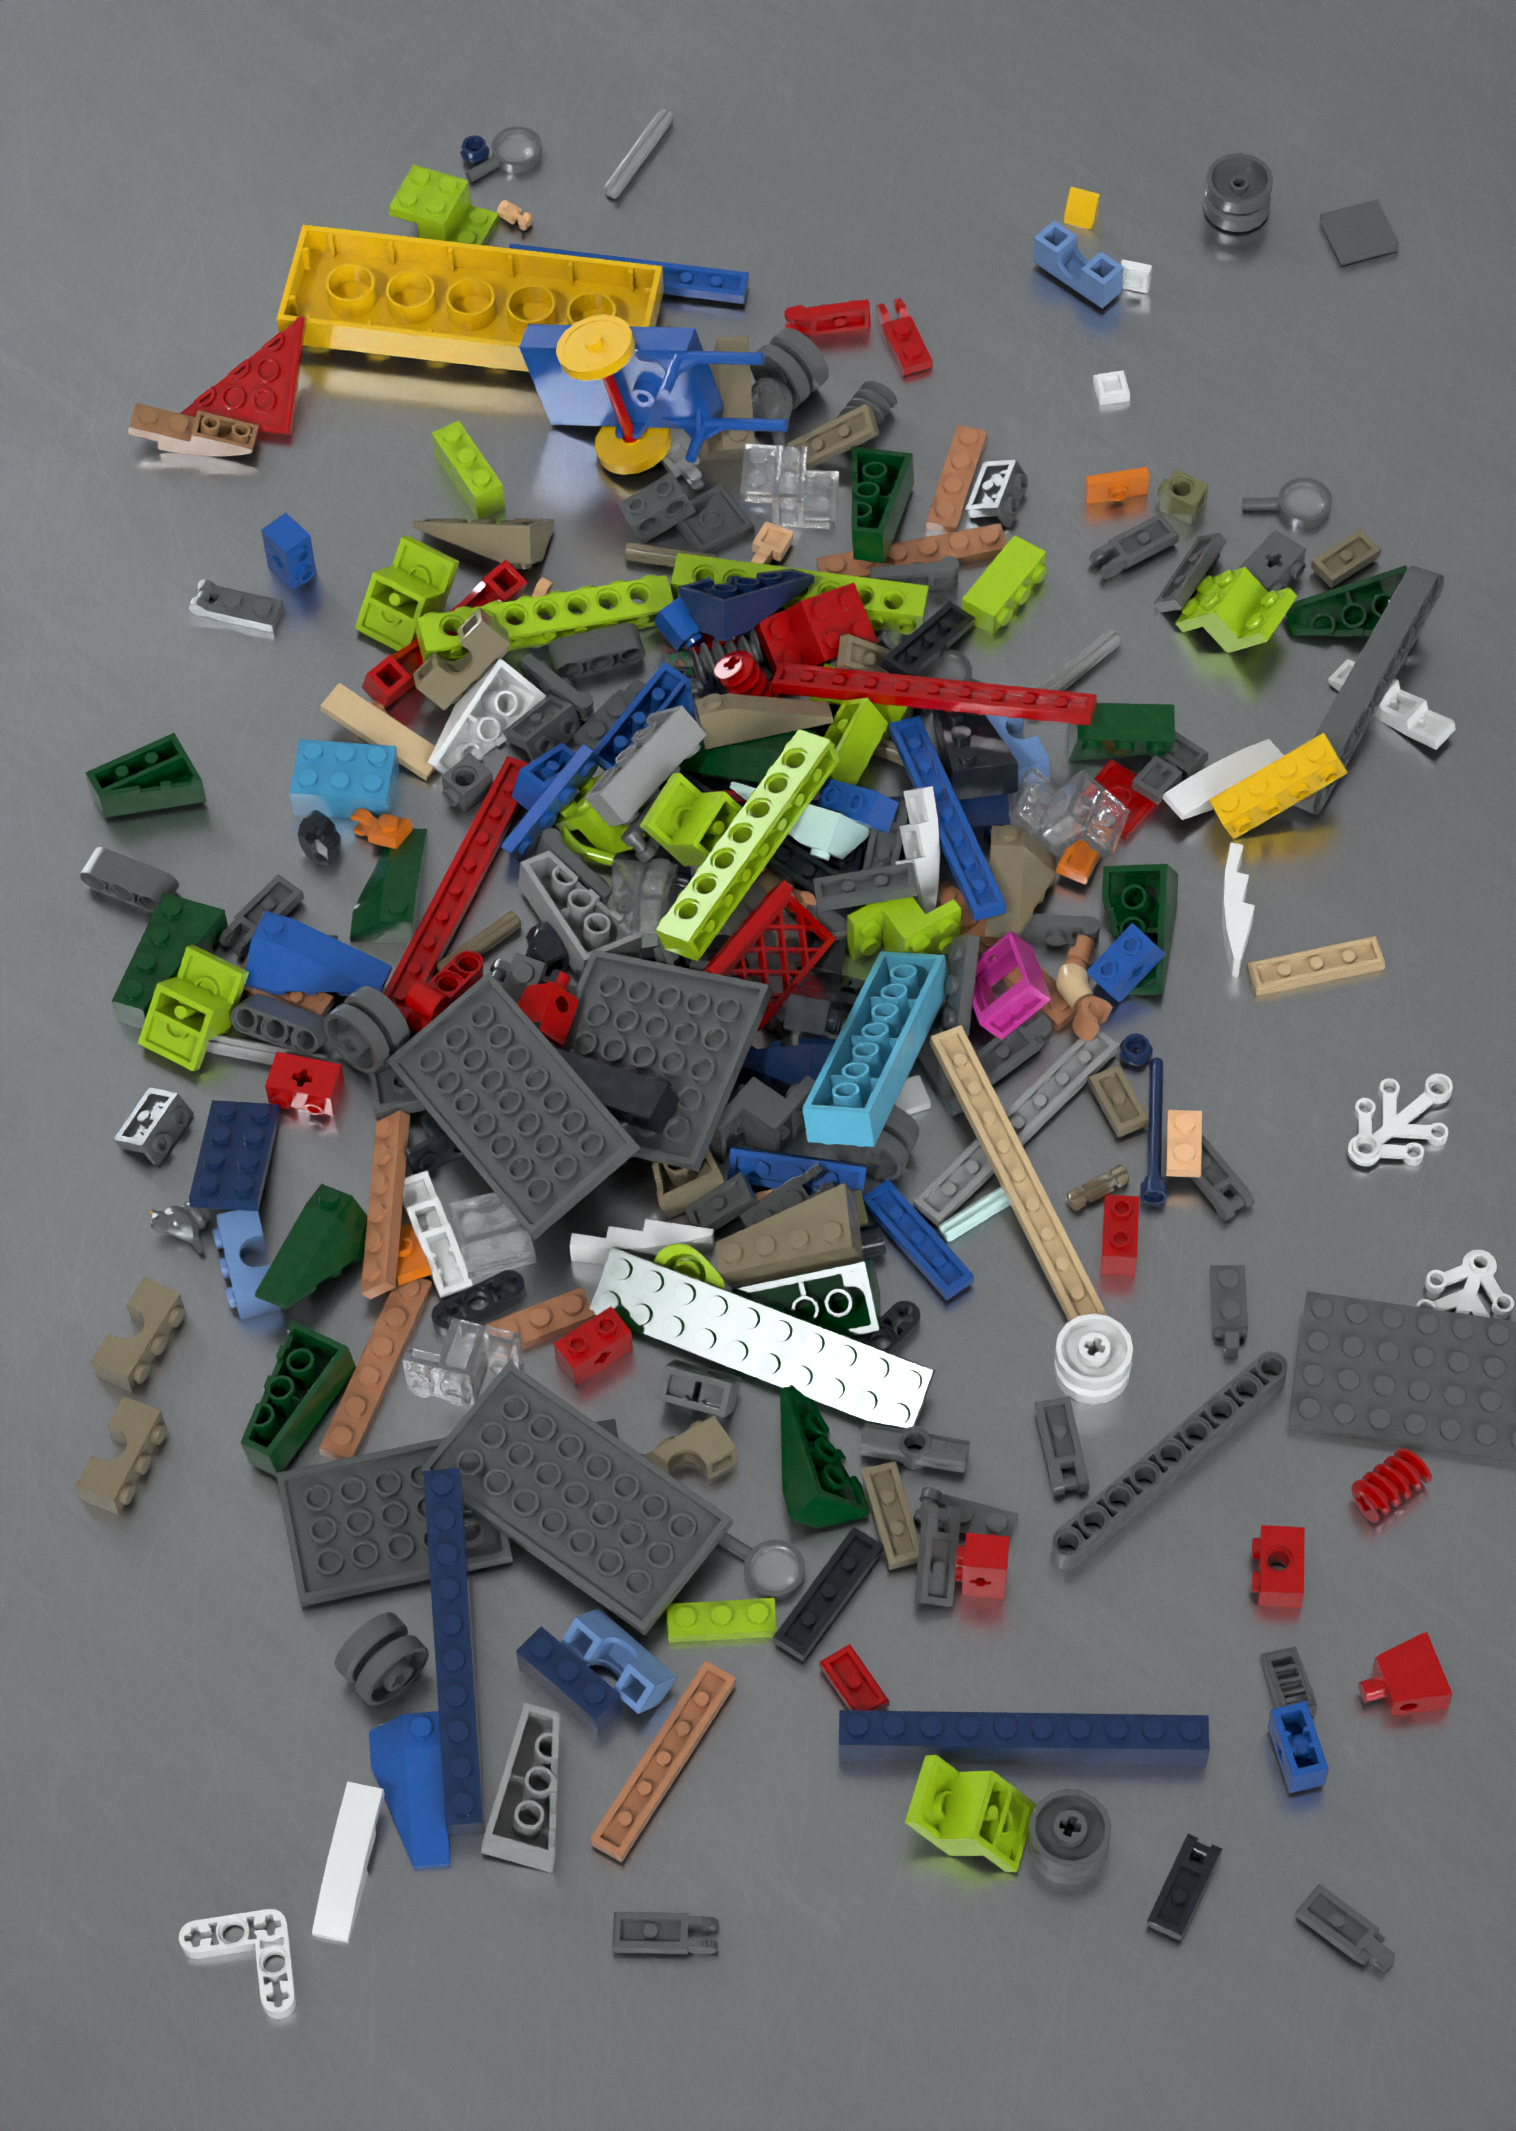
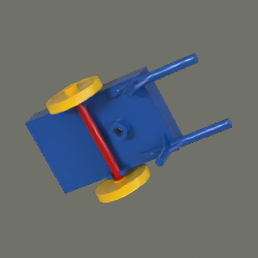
M603 314L587 317L573 325L528 324L519 346L551 425L602 426L596 436L594 448L601 465L612 473L621 475L636 474L654 467L664 459L671 448L672 434L669 428L684 429L691 438L685 456L686 461L689 463L696 461L703 442L722 430L787 432L789 428L787 419L721 417L724 404L709 364L764 365L765 355L763 352L704 351L695 328L629 326L626 321L618 316Z

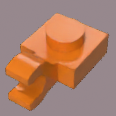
M363 808L356 809L350 816L351 820L359 821L353 829L355 834L359 836L366 835L369 843L398 849L413 830L410 819L384 813L377 819Z

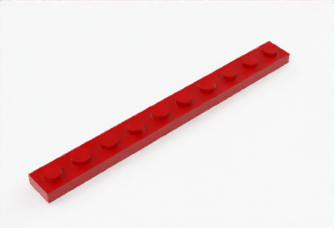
M781 662L771 682L772 693L838 700L868 698L872 703L1071 723L1074 725H1090L1097 706V694Z
M509 756L506 757L383 993L397 1006L405 1020L411 1009L405 1006L407 993L417 981L427 984L431 980L437 969V963L441 961L521 806L511 796L519 771L529 764L527 762Z

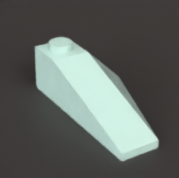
M733 781L730 785V788L746 801H748L750 794L756 790V788ZM809 804L788 834L799 843L810 848V855L829 861L830 856L844 859L869 836L871 830L841 813Z

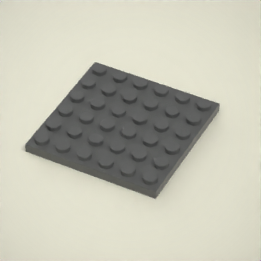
M592 950L573 994L578 1000V1005L563 1047L558 1048L567 1052L569 1049H574L589 1059L596 1061L597 1058H603L617 1068L631 1067L639 1071L643 1076L649 1078L660 1076L672 1084V1090L680 1100L662 1134L621 1121L618 1122L641 1148L632 1157L699 1171L773 990L769 985Z

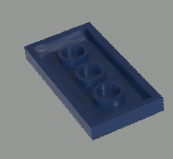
M212 1100L189 1194L190 1207L246 1211L259 1210L280 1117L279 1104Z

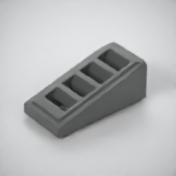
M1296 1646L1260 1654L1275 1708L1307 1701L1311 1716L1316 1715L1317 1703ZM1290 1658L1292 1663L1279 1667H1273L1272 1665L1273 1661ZM1291 1671L1295 1673V1676L1282 1679L1277 1678V1674ZM1298 1683V1688L1285 1691L1281 1689L1282 1686ZM1298 1695L1302 1696V1700L1288 1703L1285 1699Z

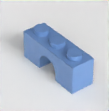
M1055 220L1034 237L1033 262L1102 309L1122 292L1124 267L1101 251L1091 260L1085 258L1077 246V235Z
M986 715L1018 761V789L1048 779L1050 758L1038 735L1027 739H1017L1010 735L1012 732L1023 729L1024 719Z
M234 1210L216 1215L219 1228L212 1229L216 1248H224L225 1257L220 1258L219 1262L223 1278H230L232 1287L226 1288L230 1309L237 1307L240 1320L281 1310V1307L255 1297V1292L268 1271L270 1264L261 1267H250L245 1264L250 1256L267 1251L258 1211Z
M599 1608L575 1617L561 1641L567 1649L587 1666L600 1665L616 1674L619 1679L614 1689L621 1694V1699L638 1714L660 1705L678 1677Z

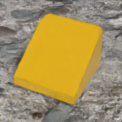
M1071 186L1064 214V222L1081 228L1092 229L1099 213L1100 194Z

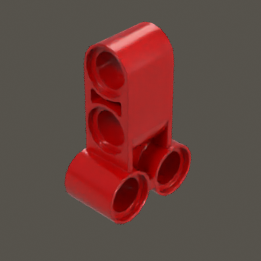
M474 951L460 952L427 984L417 981L410 988L405 999V1006L411 1009L406 1019L411 1032L419 1033L483 977V958L480 954Z

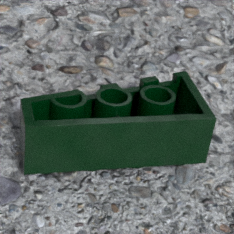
M852 446L853 559L885 563L914 485L913 453Z
M167 893L162 894L112 999L118 1022L139 1028L143 1027L157 983L177 977L186 947L195 945L209 953L213 952L212 947L228 926L225 910Z
M293 1320L290 1321L286 1341L284 1345H280L276 1355L277 1362L271 1376L268 1375L263 1386L265 1391L260 1403L256 1404L240 1442L249 1463L274 1476L286 1468L356 1368L347 1346Z

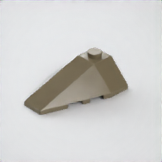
M749 336L718 337L714 351L749 352ZM710 364L709 367L724 404L721 417L753 418L750 365ZM720 431L703 442L698 454L699 460L755 458L754 431Z
M425 518L413 522V528L500 563L507 560L509 563H513L515 569H531L533 563L543 561L554 527V519L514 518V520L500 521V524L496 523L495 518L471 520V523H468V520L465 518Z
M710 694L703 699L695 700L699 726L707 734L703 738L705 749L834 723L828 702L737 694Z
M992 825L989 868L1005 900L1006 913L986 918L985 937L1003 938L1010 931L1020 937L1033 917V910L1038 903L1041 904L1048 886H1052L1055 881L1056 855L1025 827Z

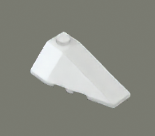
M495 659L487 667L485 675L478 682L473 681L465 689V693L460 701L455 704L428 764L443 775L470 753L481 761L486 753L507 740L503 731L542 701L546 695L504 660Z

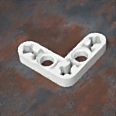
M265 1909L188 1922L182 1927L179 1932L181 1948L188 1957L193 1959L255 1950L260 1999L264 2011L274 2019L288 2017L296 2007V1992L289 1928L285 1916L280 1911ZM268 1921H274L275 1925L278 1926L275 1928V1934L271 1936L267 1934L266 1930H260L267 1928ZM249 1923H254L255 1930H257L254 1931L256 1939H251L252 1934ZM238 1925L244 1929L243 1937L234 1943L226 1941L223 1938L225 1930L229 1926ZM211 1929H216L218 1945H214L212 1938H208L213 1937ZM200 1932L201 1937L205 1939L200 1940V1946L193 1947L189 1940L193 1939V1933ZM272 1955H280L285 1959L284 1967L275 1973L267 1971L264 1968L266 1959ZM280 1982L282 1995L284 1998H288L282 2001L281 2007H275L274 2002L269 2001L275 1998L273 1983Z

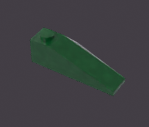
M413 828L412 832L398 849L384 847L353 908L350 941L410 943L419 921L427 829Z
M1168 864L1103 866L1102 901L1108 913L1112 936L1116 940L1133 923L1166 953L1157 965L1129 993L1131 996L1164 995L1178 895V873Z
M324 1184L318 1187L305 1204L255 1292L256 1298L288 1309L314 1292L316 1285L328 1277L334 1279L342 1273L343 1267L351 1262L357 1264L364 1259L367 1214L352 1195Z
M784 1386L780 1390L782 1492L790 1518L797 1523H803L818 1529L867 1517L870 1514V1509L862 1485L857 1476L850 1477L842 1464L846 1457L841 1449H836L828 1440L826 1435L830 1429L814 1401L805 1397L801 1392Z

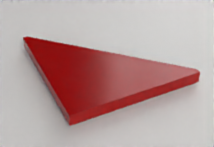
M305 316L296 318L294 323L276 334L261 346L260 350L241 362L215 386L207 389L180 414L196 417L199 410L259 425L257 432L292 436L307 318Z

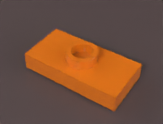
M1141 467L1086 476L1084 492L1086 504L1112 500L1120 501L1125 498L1148 495L1150 477L1148 468Z
M1081 820L1057 865L1056 873L1087 884L1111 838L1112 831Z
M411 1223L400 1227L396 1274L398 1285H403L432 1274L430 1265Z

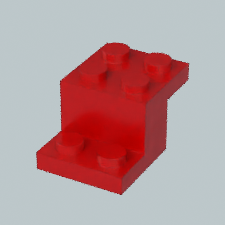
M854 582L804 599L785 611L768 616L754 626L773 676L780 662L821 667L825 663L831 664L838 658L840 636L846 634L874 644L878 642Z

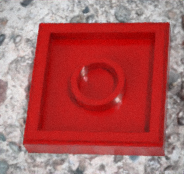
M1110 759L1073 802V809L1127 841L1157 804L1132 789V781L1137 774Z

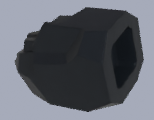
M318 810L311 811L303 818L299 825V844L305 855L315 864L329 865L340 856L341 836L336 831L335 824L330 818Z
M547 922L532 926L526 935L528 948L525 956L548 964L545 976L550 977L552 970L564 972L569 966L568 955L552 927Z

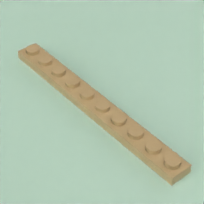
M962 1025L931 1036L929 1043L1068 1321L1081 1315L1093 1313L1108 1316Z

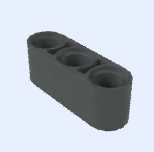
M622 623L561 637L551 642L548 646L555 673L559 677H565L568 680L634 665L642 661L646 654L638 628L634 623Z
M103 847L95 849L80 873L81 880L90 888L154 913L163 893L174 895L179 888L178 881L171 874Z
M262 994L250 995L231 1012V1022L241 1033L302 1055L313 1054L328 1041L324 1031L323 1016Z

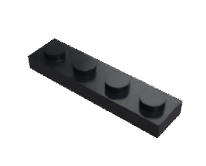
M949 601L884 656L880 667L890 674L916 676L972 628L975 617Z
M853 1526L775 1633L773 1643L804 1661L883 1552V1544Z

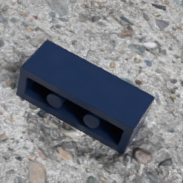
M542 1626L516 1650L519 1669L596 1736L622 1712L621 1694Z

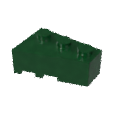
M1097 703L1090 725L1067 724L1068 761L1137 755L1162 756L1170 753L1175 743L1174 705Z
M175 733L85 772L90 793L104 818L207 802L202 779Z

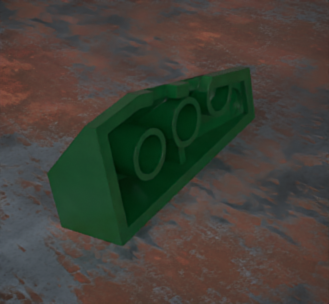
M1405 565L1293 602L1286 613L1292 636H1371L1408 570L1407 566Z
M801 729L803 731L817 735V731ZM798 730L705 749L702 739L699 743L701 747L698 752L692 757L684 759L679 764V767L684 772L758 787L766 776L768 769L776 762L787 742L793 738Z
M873 1259L731 1289L734 1293L846 1336L881 1330L880 1289Z

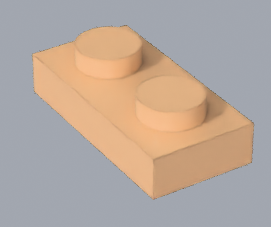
M1168 1110L1166 1176L1200 1178L1202 1111Z

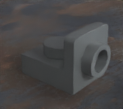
M1155 755L1134 778L1132 789L1159 805L1163 800L1164 793L1181 783L1182 771L1172 762L1164 761Z

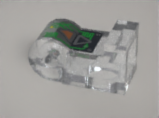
M691 649L665 654V662L691 680V691L695 693L693 697L694 708H696L695 700L703 699L704 697L701 679L698 677Z

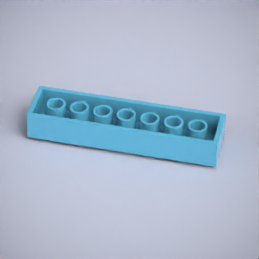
M880 951L802 1108L808 1142L826 1145L842 1144L855 1145L857 1147H875L945 999L944 983L948 976L945 955Z

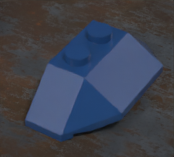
M663 662L594 748V753L601 759L598 766L605 771L611 767H617L618 764L615 758L621 751L635 744L631 738L638 730H643L648 726L645 720L651 713L682 705L696 721L691 680L666 662Z

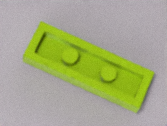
M775 1598L669 1604L667 1607L669 1643L773 1637L777 1632Z

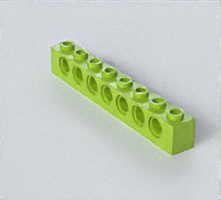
M677 553L670 583L673 600H676L680 597L678 593L679 586L704 580L707 577L714 580L716 585L728 583V577L730 576L756 579L757 573L784 569H794L813 575L814 583L771 614L774 615L787 610L804 599L854 582L873 630L894 631L905 635H910L925 622L928 608L929 586L683 553Z
M646 575L638 580H616L609 585L597 587L586 585L578 590L568 592L557 590L539 597L523 596L515 601L503 603L501 601H493L485 606H480V608L508 631L511 643L508 651L548 645L561 637L622 623H634L638 629L656 626L654 620L658 612L674 600L667 575ZM633 599H640V600H642L644 603H642V604H637V603L633 602L632 600H633ZM608 604L611 605L613 608L605 609L601 605ZM463 606L451 612H429L422 617H417L416 635L423 663L434 652L449 661L463 658L467 654L468 649L460 643L459 635L450 636L445 632L454 631L458 634L457 629L479 607ZM570 610H579L582 614H573ZM547 615L552 619L544 620L541 619L539 616ZM515 620L518 621L520 624L512 625L508 623V621Z
M798 729L793 738L787 742L781 755L768 769L766 776L756 790L750 794L748 801L738 815L733 818L731 825L721 839L715 843L709 856L697 868L694 877L686 888L680 892L676 902L666 916L660 920L656 932L666 950L694 961H699L839 763L840 759L830 739Z

